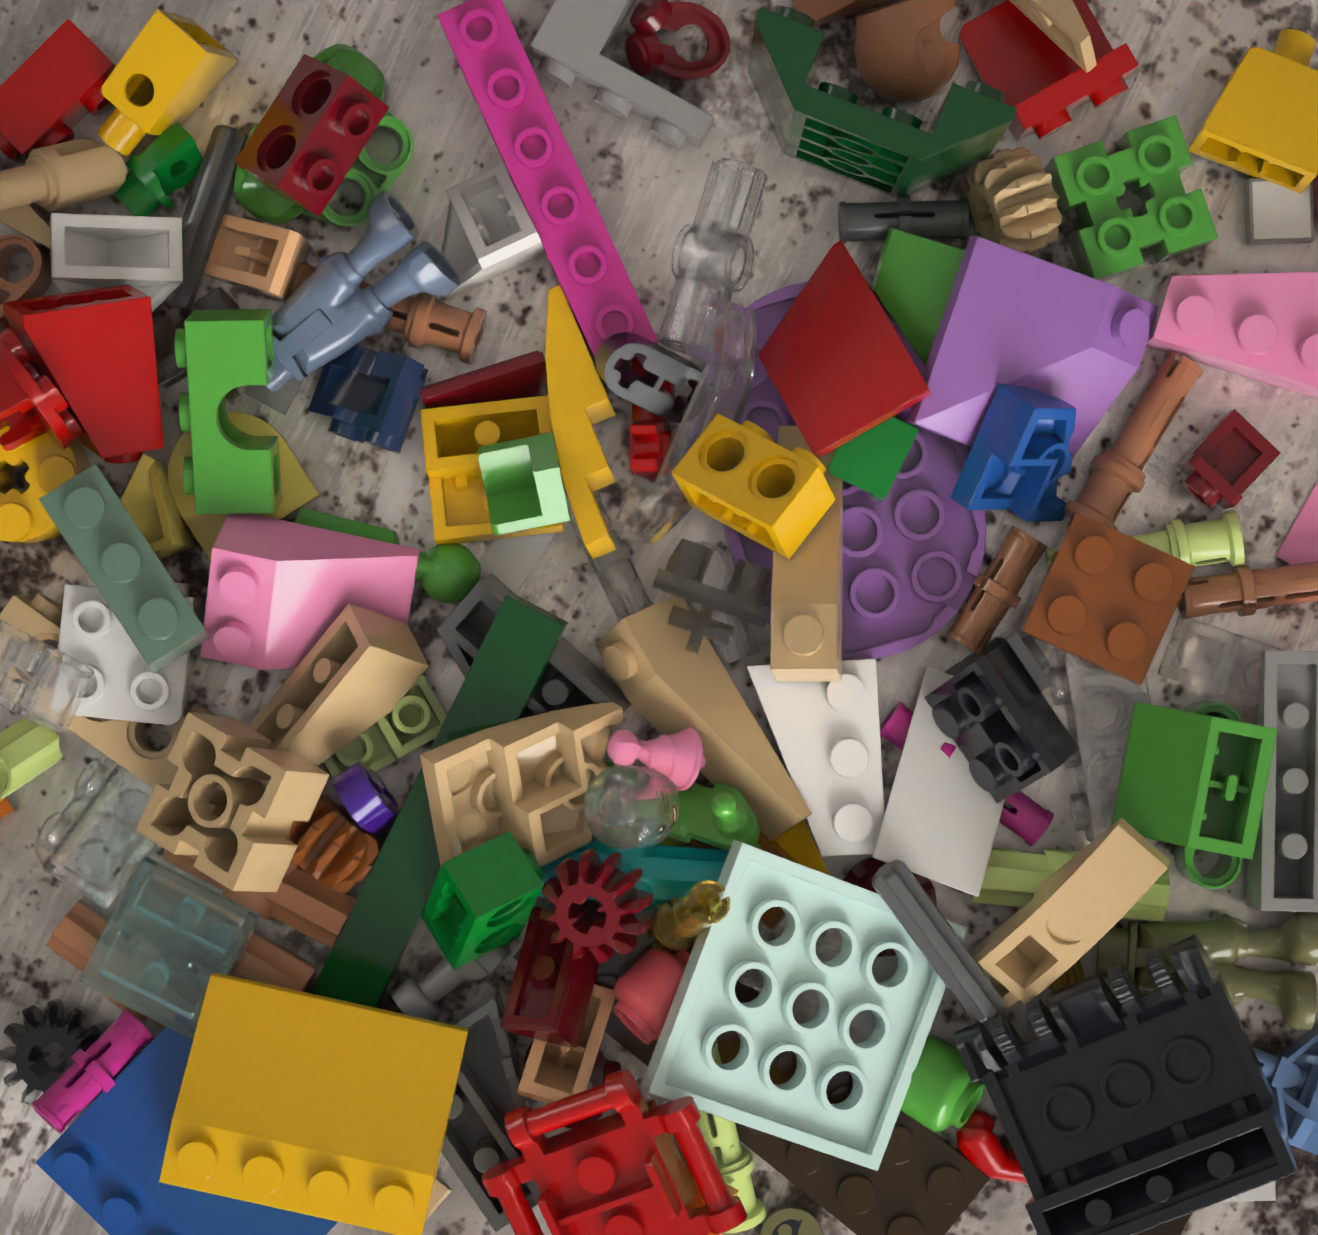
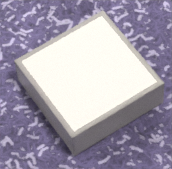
M1262 178L1245 181L1246 245L1304 244L1315 240L1313 181L1301 194Z

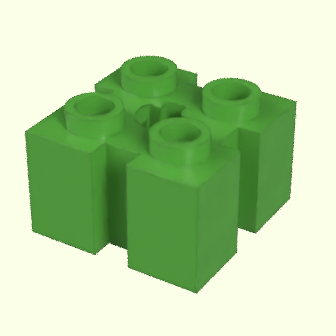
M1176 115L1127 131L1115 144L1116 153L1107 155L1101 140L1055 156L1044 168L1045 173L1052 175L1051 184L1054 192L1060 196L1056 201L1061 215L1064 216L1072 212L1076 214L1081 230L1073 235L1068 242L1078 271L1083 275L1105 282L1131 273L1144 264L1141 254L1143 251L1151 249L1157 264L1201 249L1218 238L1202 189L1185 193L1180 175L1193 163ZM1125 189L1132 191V194H1137L1142 202L1136 217L1132 216L1131 208L1122 211L1117 204V200L1125 193Z

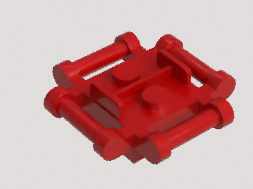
M626 1068L605 1076V1083L533 1110L529 1106L524 1105L508 1111L505 1114L507 1134L512 1144L517 1149H520L523 1155L490 1168L481 1177L489 1196L498 1198L515 1235H544L521 1187V1184L535 1180L541 1192L538 1198V1206L552 1235H707L710 1232L720 1234L736 1228L747 1218V1213L738 1196H731L697 1123L701 1118V1114L694 1098L691 1096L682 1097L657 1106L654 1099L645 1102L635 1078ZM613 1108L618 1112L546 1138L544 1134ZM671 1134L674 1135V1137H675V1139H676V1141H677V1143H678V1146H679V1148H680V1150H681V1152H682V1154H683V1156H684V1158H685V1161H686V1163H687V1165H688V1167H689V1169H690V1171H691V1174H692V1176H693V1178H694V1180H695V1182H696V1184H697V1186H698V1189H699V1191H700V1193H701V1195H702V1197H703V1199H704V1201H705V1205H703V1203H702V1201H701V1199H700V1197H699V1194H698V1192H697V1190H696V1188H695V1186H694V1184H693V1182H692V1179H691V1177H690V1175H689V1173H688V1171H687V1169H686V1166H685V1164H684V1162H683V1160H682V1158H681V1156H680V1154H679V1151H678V1149H677V1147H676V1145H675V1143H674V1141H673V1139H672Z

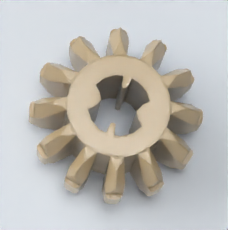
M1024 147L1014 150L1007 148L990 154V157L982 159L977 165L969 168L967 177L969 184L966 185L965 194L970 201L971 209L969 214L973 216L976 224L975 233L981 234L984 239L1028 255H1034L1038 251L1044 250L1049 244L1058 241V225L1062 223V215L1057 208L1056 200L1060 196L1054 192L1051 184L1052 175L1045 173L1042 160L1037 154L1032 155Z

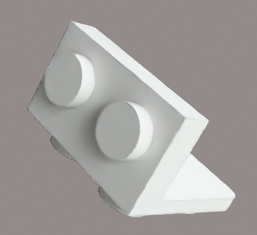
M89 575L87 576L86 586L65 584L53 693V706L56 711L65 715L162 725L178 723L184 714L190 651L153 674ZM175 582L200 622L203 623L206 598L189 597L190 584Z

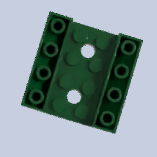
M777 6L775 13L763 8L759 9L754 24L748 74L783 154L894 198H896V195L912 196L967 172L970 167L977 165L982 159L988 158L1013 121L1017 108L1003 103L1006 95L994 87L976 81H968L965 88L954 83L952 84L928 132L920 130L922 121L919 118L905 111L884 107L882 114L856 105L858 96L841 86L820 82L818 89L810 87L824 32L814 29V19L798 10L785 6Z

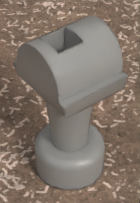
M504 945L453 970L439 948L437 952L442 959L421 982L410 977L404 979L390 992L391 996L404 1014L435 1021L441 1014L440 1006L437 1003L440 999L466 980H480L489 975L512 952Z

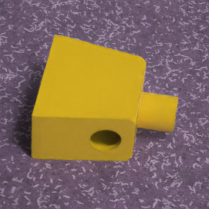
M157 9L101 87V94L116 108L97 131L98 136L115 151L128 157L146 133L160 136L176 122L183 126L239 59L192 18ZM154 87V96L152 99V90Z
M1284 29L1280 31L1272 52L1260 47H1250L1235 67L1192 138L1188 151L1254 178L1265 179L1301 194L1318 175V70L1308 67L1316 46L1315 39L1299 30Z

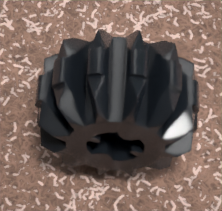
M53 999L48 1002L45 1014L35 1005H31L22 1011L24 1025L11 1023L5 1028L4 1034L7 1039L16 1046L0 1050V1061L15 1063L17 1069L4 1077V1084L10 1087L23 1080L27 1084L22 1093L21 1100L23 1103L29 1105L40 1096L42 1091L44 1093L72 1065L69 1058L78 1049L85 1052L92 1045L91 1041L105 1031L101 1023L93 1024L86 1030L80 1025L87 1012V1009L82 1005L75 1007L66 1019L64 1006L60 999ZM53 1042H57L64 1049L58 1057H66L67 1060L61 1062L56 1067L50 1066L44 1059L50 1055V1052H42V1048H46Z

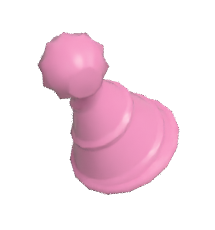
M692 727L684 728L674 734L660 735L655 739L639 741L634 732L630 730L615 731L613 736L608 738L606 748L609 757L615 764L632 765L634 760L639 759L647 768H651L661 775L665 781H669L678 791L687 790L693 785L700 769L705 766L706 761L703 756L702 739L699 732Z

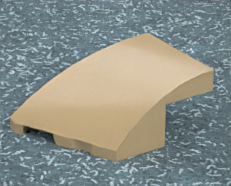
M614 702L550 711L490 727L420 754L440 866L443 862L508 831L512 833L521 849L526 848L534 855L540 867L590 843L597 820V801L605 789L610 770L603 762L612 725L622 724V707ZM591 800H592L593 810L591 809V816H590V813H589L590 810H589V809H590V802H591Z

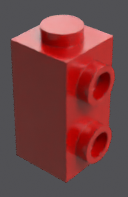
M69 18L0 86V150L11 160L19 153L28 158L29 153L33 149L73 140L75 133L72 129L89 112L92 115H97L111 104L101 94L100 90L116 66Z

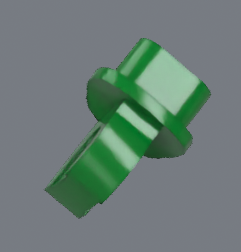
M176 122L154 140L140 156L134 153L125 163L130 172L126 175V180L119 190L113 194L134 216H150L161 204L169 210L174 203L167 196L174 190L188 184L197 175L203 157L192 136Z

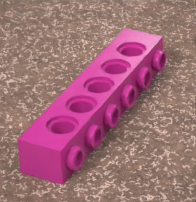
M468 0L438 14L437 16L446 39L509 176L540 237L545 254L562 287L594 360L602 343L616 333L630 332L638 334L658 344V339L502 0ZM620 358L616 362L615 367L621 366L631 360H624Z

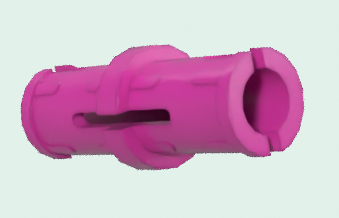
M123 1010L120 1017L85 1052L78 1049L69 1058L72 1065L30 1105L48 1125L61 1134L65 1127L100 1091H104L107 1094L116 1084L113 1078L147 1044L154 1040L152 1034L135 1016Z

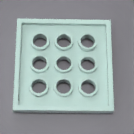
M733 840L641 1088L648 1093L672 1101L691 1096L701 1111L878 1171L911 1083L912 1073L917 1067L946 985L878 893ZM772 907H781L786 916V926L783 933L773 941H763L758 930L761 916ZM947 920L963 942L968 928ZM837 928L842 936L841 951L833 960L821 962L816 955L817 939L825 930ZM893 949L898 958L897 970L889 980L877 983L872 974L873 961L881 951ZM749 969H758L763 977L761 993L751 1002L740 1003L735 994L737 979L743 972ZM814 989L820 1000L819 1010L810 1021L797 1023L792 1012L793 1003L800 993ZM871 1010L876 1022L873 1034L864 1042L853 1043L849 1034V1026L852 1019L861 1011ZM726 1031H736L740 1039V1049L737 1056L729 1063L716 1064L712 1057V1046L715 1039ZM792 1051L797 1060L795 1074L786 1083L773 1084L769 1075L773 1059L782 1052ZM849 1071L853 1079V1088L850 1095L841 1103L830 1104L826 1095L828 1082L835 1074Z

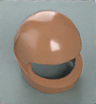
M900 0L856 16L854 52L858 72L866 85L877 95L898 103H917L940 92L952 79L960 59V43H949L940 32L941 17L957 3V0Z

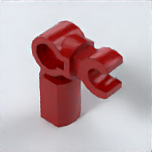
M633 357L632 371L644 376L647 371ZM664 380L662 386L674 399L675 384ZM632 403L633 423L630 425V434L632 436L629 437V465L633 477L674 478L671 472L676 467V439L674 430H667V424H675V422H671Z

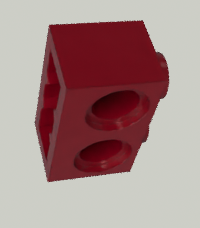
M303 54L234 163L276 194L320 217L389 107L348 74Z

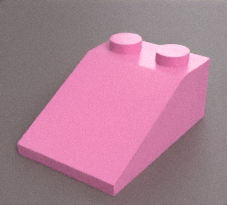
M228 514L212 547L204 617V628L209 639L202 643L200 657L261 670L297 668L348 603L407 623L409 626L420 549L255 514Z

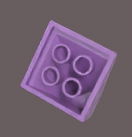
M970 236L922 375L931 395L912 405L907 422L972 448L999 383L1022 386L1062 399L1076 408L1075 430L1069 442V451L1073 459L1139 368L1159 307L1114 285L987 239Z

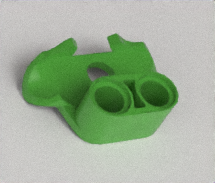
M335 44L321 50L313 57L348 74L382 101L386 85L384 75L374 62L355 48L345 44ZM389 109L387 110L377 127H384L396 136L398 152L390 163L379 164L368 156L364 146L344 178L354 182L359 187L362 195L359 209L352 215L341 216L335 213L328 203L319 217L276 194L238 165L235 170L234 179L235 196L241 206L251 215L272 224L287 223L300 214L335 226H354L360 224L368 218L367 211L371 200L384 190L388 192L408 164L413 153L414 141L410 129L401 120L395 118ZM256 124L252 128L251 132L248 135L246 143L248 142V140L250 139V137L252 136V134L254 133L255 129L259 124Z

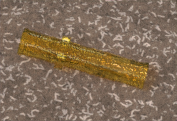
M706 880L697 883L684 897L672 899L670 901L671 907L668 902L663 904L658 909L654 919L651 920L650 927L647 930V939L655 937L657 940L651 947L662 948L674 954L678 951L689 949V941L694 946L697 935L711 925L720 922L729 912V896L722 900L719 897V894L726 889L715 881Z

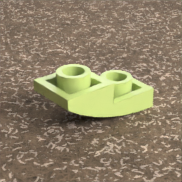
M423 673L390 713L322 763L328 774H330L331 779L359 761L374 772H377L437 737L447 715Z

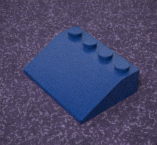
M182 1011L114 1080L116 1084L107 1094L103 1091L35 1162L110 1235H326L338 1223L333 1220L159 1182L172 1118L197 1027Z

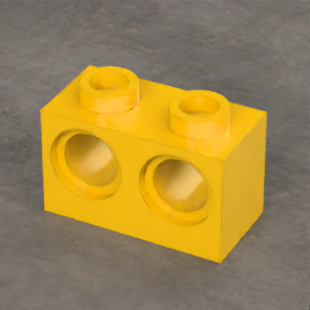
M719 413L671 472L691 507L789 560L835 501V497L823 475L826 469L813 454L801 447H794L790 451L776 444L773 438L757 424L746 420L740 425ZM789 491V492L786 493L785 495L776 498V497L779 496L780 494Z

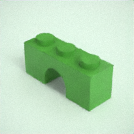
M272 309L194 310L184 321L185 328L177 329L175 334L176 363L178 368H187L188 393H181L179 398V422L182 432H191L192 456H185L183 461L184 492L186 495H195L196 514L274 513L282 499L279 436H252L246 434L233 425L226 411V396L229 391L240 386L267 385L275 374Z

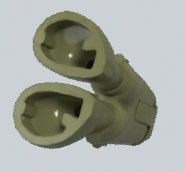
M1295 912L1283 925L1271 929L1248 930V926L1243 921L1230 917L1227 914L1216 917V920L1138 923V928L1137 921H1129L1127 929L1111 928L1098 941L1096 974L1100 973L1103 978L1109 979L1108 969L1123 964L1139 989L1153 991L1159 987L1152 981L1148 973L1145 953L1158 948L1161 949L1174 971H1176L1169 953L1168 944L1195 934L1220 973L1234 1006L1239 1004L1244 997L1263 1000L1280 1009L1283 1019L1289 1027L1295 1030H1311L1313 1028L1317 1007V985L1315 976L1311 971L1250 970L1237 966L1234 962L1246 957L1283 960L1297 965L1315 966L1318 963V912Z

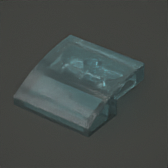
M146 856L141 860L119 899L79 982L193 1040L211 973L231 975L235 971L261 915Z

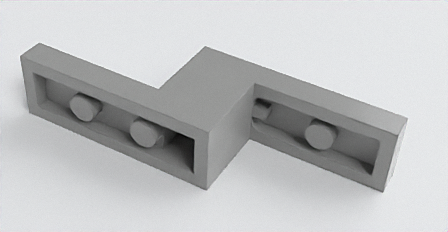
M555 0L530 45L533 58L540 61L537 70L550 80L564 87L570 88L575 80L595 91L596 94L593 101L619 117L627 118L629 112L632 111L652 122L649 131L657 138L676 148L682 149L686 142L700 148L712 125L711 114L606 58L636 0Z

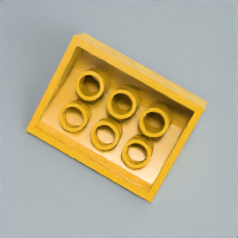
M212 972L174 1110L159 1182L396 1235H422L429 1211L469 1028Z

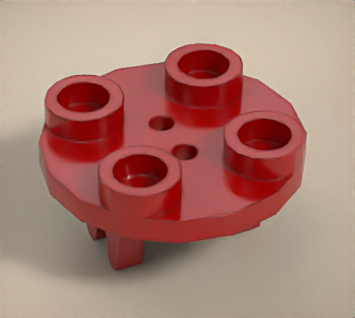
M7 328L0 333V430L6 426H9L10 429L0 437V444L5 451H11L47 432L59 447L65 450L75 442V439L84 433L66 409L69 406L58 389L45 374L41 377L29 363L31 361L30 356L15 335Z

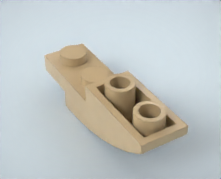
M1122 817L1038 886L1033 899L969 951L1004 999V1006L998 1014L1005 1012L1019 1000L1024 1004L1031 1001L1050 986L1090 950L1134 906L1168 868L1171 860Z

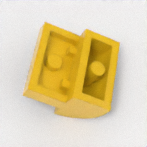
M548 395L420 409L425 467L430 487L434 540L437 545L564 532L562 522L502 535H494L477 450L481 446L553 432Z

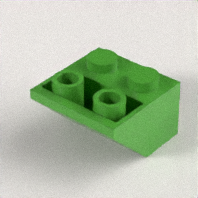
M1134 702L1110 826L1122 817L1145 838L1253 860L1278 729Z

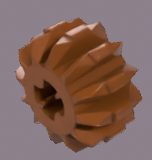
M322 793L309 822L293 821L286 836L288 840L298 845L292 857V862L304 869L309 876L315 877L324 886L331 887L336 892L348 893L358 882L364 880L370 873L382 849L380 840L363 829L344 806L339 805L328 795H323Z

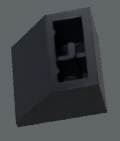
M1006 642L924 697L932 708L933 719L938 728L947 737L954 740L969 762V770L973 779L983 790L992 795L996 803L1001 802L1051 773L1080 749Z

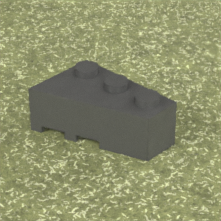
M493 574L479 581L437 629L465 678L505 596L512 592ZM562 636L521 718L555 710L614 702L621 706L624 714L631 703L626 699L618 685Z
M499 988L447 1023L469 1028L442 1148V1154L495 1232L508 1225L509 1221L498 1198L489 1196L481 1177L490 1168L523 1155L521 1150L517 1149L509 1139L505 1127V1114L524 1105L529 1106L533 1110L530 1098L517 1094L523 1072L512 1033L500 1028L505 1008ZM535 1180L521 1184L531 1208L538 1205V1198L541 1192Z

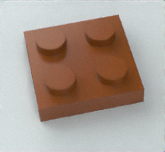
M1077 512L1073 513L1020 631L1135 684L1141 685L1195 566Z

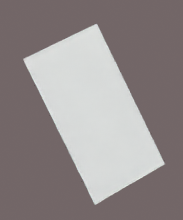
M927 666L872 857L886 863L897 859L901 860L912 873L979 897L1005 799L996 803L992 795L975 782L969 770V762L952 738L942 733L936 725L932 715V708L924 697L954 676ZM944 742L957 746L950 758L941 750Z

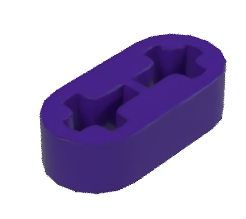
M359 761L331 779L346 809L363 829L376 837H380L391 830L401 808L387 785L376 772Z

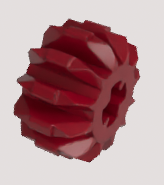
M595 848L587 849L579 856L578 862L573 858L564 859L556 866L557 877H551L543 885L541 893L551 902L541 909L539 919L558 924V928L551 935V943H560L566 938L573 942L571 948L572 960L581 959L589 949L598 964L608 962L614 955V951L622 955L628 954L637 945L636 935H643L650 927L651 918L642 910L652 903L654 893L635 889L634 885L642 877V869H631L627 874L621 871V852L611 853L602 862ZM589 897L595 898L594 900L588 901ZM596 900H598L602 904L597 909L598 912H596L592 908V906L596 903Z

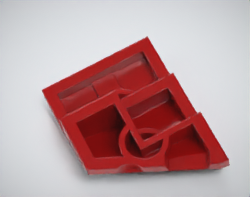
M841 240L838 241L828 251L758 354L816 458L824 456L931 395L927 384L843 242Z

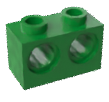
M510 831L442 863L421 918L453 970L520 937L544 885L542 883L540 866L528 849L520 848Z

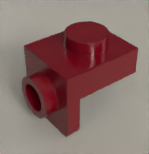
M1233 409L1215 425L1177 466L1188 476L1184 480L1183 485L1199 502L1210 509L1216 503L1222 509L1235 507L1243 498L1241 494L1278 457L1280 452L1240 413Z

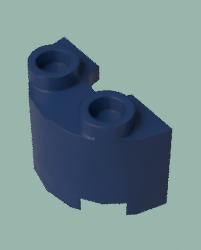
M356 344L342 355L324 365L308 411L331 419L328 431L362 444L365 441L379 448L400 454L425 384L428 369L424 368V364L407 356L382 350L379 353Z

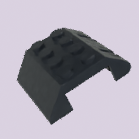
M1195 934L1168 944L1169 953L1176 971H1174L1161 949L1158 948L1145 953L1148 973L1152 981L1159 987L1153 991L1142 995L1131 974L1126 971L1123 964H1119L1109 968L1107 971L1116 995H1114L1103 976L1097 973L1048 993L1047 998L1052 1013L1039 997L1026 1002L1025 1010L1028 1023L1038 1036L1035 1039L1024 1043L1004 1013H999L998 1016L988 1020L991 1034L981 1022L954 1032L957 1049L971 1082L983 1079L1033 1195L1025 1204V1207L1037 1235H1136L1297 1173V1166L1274 1094L1224 981Z

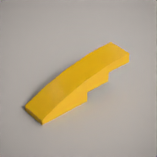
M558 285L548 289L545 360L550 421L563 483L584 545L592 559L616 550V547L593 492L615 483L616 480L593 425L616 414L562 287Z

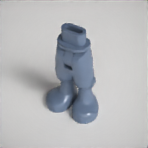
M384 190L371 200L367 211L369 225L357 245L349 253L340 251L326 257H321L316 266L317 270L272 315L275 374L266 385L272 392H276L293 377L302 381L308 374L342 355L367 336L382 334L393 315L392 307L398 302L422 292L434 296H446L451 294L461 284L458 275L446 258L432 244L423 241L407 254L398 266L375 285H370L365 289L360 287L365 276L379 263L404 248L419 236V230L413 218L389 192Z

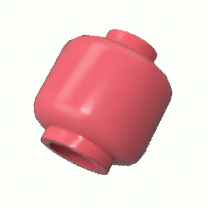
M650 948L615 983L614 994L618 1001L613 1007L615 1015L634 1036L647 1045L654 1039L658 1041L690 957V954L683 949H680L673 955L662 948Z

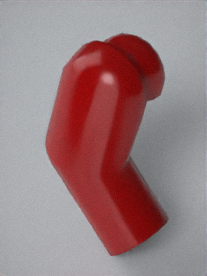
M974 1110L967 1122L956 1132L957 1146L962 1154L989 1178L1027 1184L1013 1149L1004 1148L998 1137L993 1133L995 1121L992 1116L984 1111Z

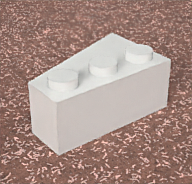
M842 659V682H776L770 670V663L745 665L787 773L812 813L805 819L820 855L825 857L873 854L884 818L876 659Z

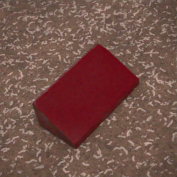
M536 350L424 386L421 392L422 401L425 408L429 409L548 395L545 356L543 352Z
M533 907L500 1028L507 1032L561 1046L577 1047L580 1042L599 964L590 949L581 959L572 960L571 948L573 942L567 938L560 943H551V935L558 928V924L539 919L543 907Z

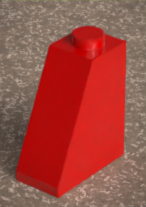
M126 284L3 302L4 316L30 356L40 376L45 374L55 385L69 406L66 409L82 429L84 434L78 437L81 444L102 459L104 458V461L114 464L135 462L141 459L144 451L164 448L150 296Z

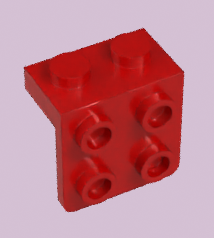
M1009 0L965 23L959 32V41L983 84L1003 92L1006 95L1003 103L1017 108L1013 121L1008 127L1016 142L1035 132L1039 140H1042L1071 123L1073 119L1069 112L1090 100L1095 109L1099 108L1129 90L1125 81L1139 64L1127 43L1113 50L1085 0H1073L1090 34L1097 63L1088 73Z

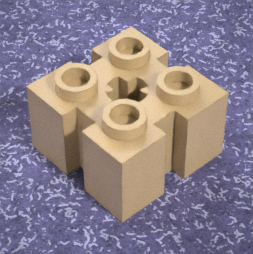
M188 712L167 759L179 767L171 785L156 783L136 831L174 855L198 856L193 867L232 891L277 892L298 846L286 837L293 821L309 822L330 774L291 751L268 749L271 742L269 738L233 717Z

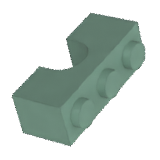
M96 463L39 498L47 514L153 674L209 639L206 629Z

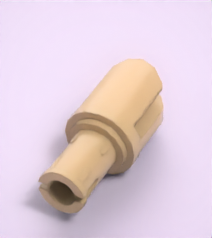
M79 138L33 149L29 153L25 165L0 171V212L32 203H37L48 212L97 200L102 196L113 194L119 190L126 180L127 167L122 156L112 147L88 138Z

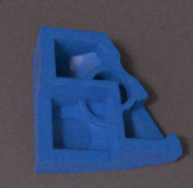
M999 383L950 498L966 510L1009 509L1026 522L1063 521L1066 515L1063 511L1066 502L1056 496L1057 484L1060 476L1062 477L1071 472L1072 454L1069 451V442L1075 430L1076 408L1062 399L1037 390Z

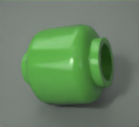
M928 1036L917 1067L912 1073L911 1083L900 1111L934 1132L943 1131L951 1125L960 1128L967 1122L978 1106L984 1093L985 1085L979 1080L971 1082L956 1047L937 1036Z

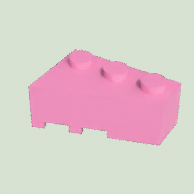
M1318 272L1176 275L1169 277L1159 284L1153 303L1159 309L1146 347L1165 353L1169 350L1175 351L1179 354V357L1184 355L1198 363L1318 399Z

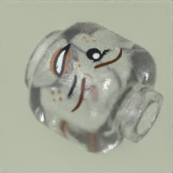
M618 764L602 770L591 780L585 793L583 811L588 828L596 839L616 849H642L660 844L673 832L679 819L680 799L677 787L663 773L649 768L645 764Z

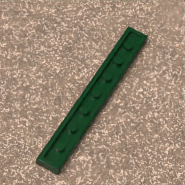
M512 592L507 594L430 750L475 732L521 719L568 622ZM422 767L311 994L377 1008L421 920L441 868Z

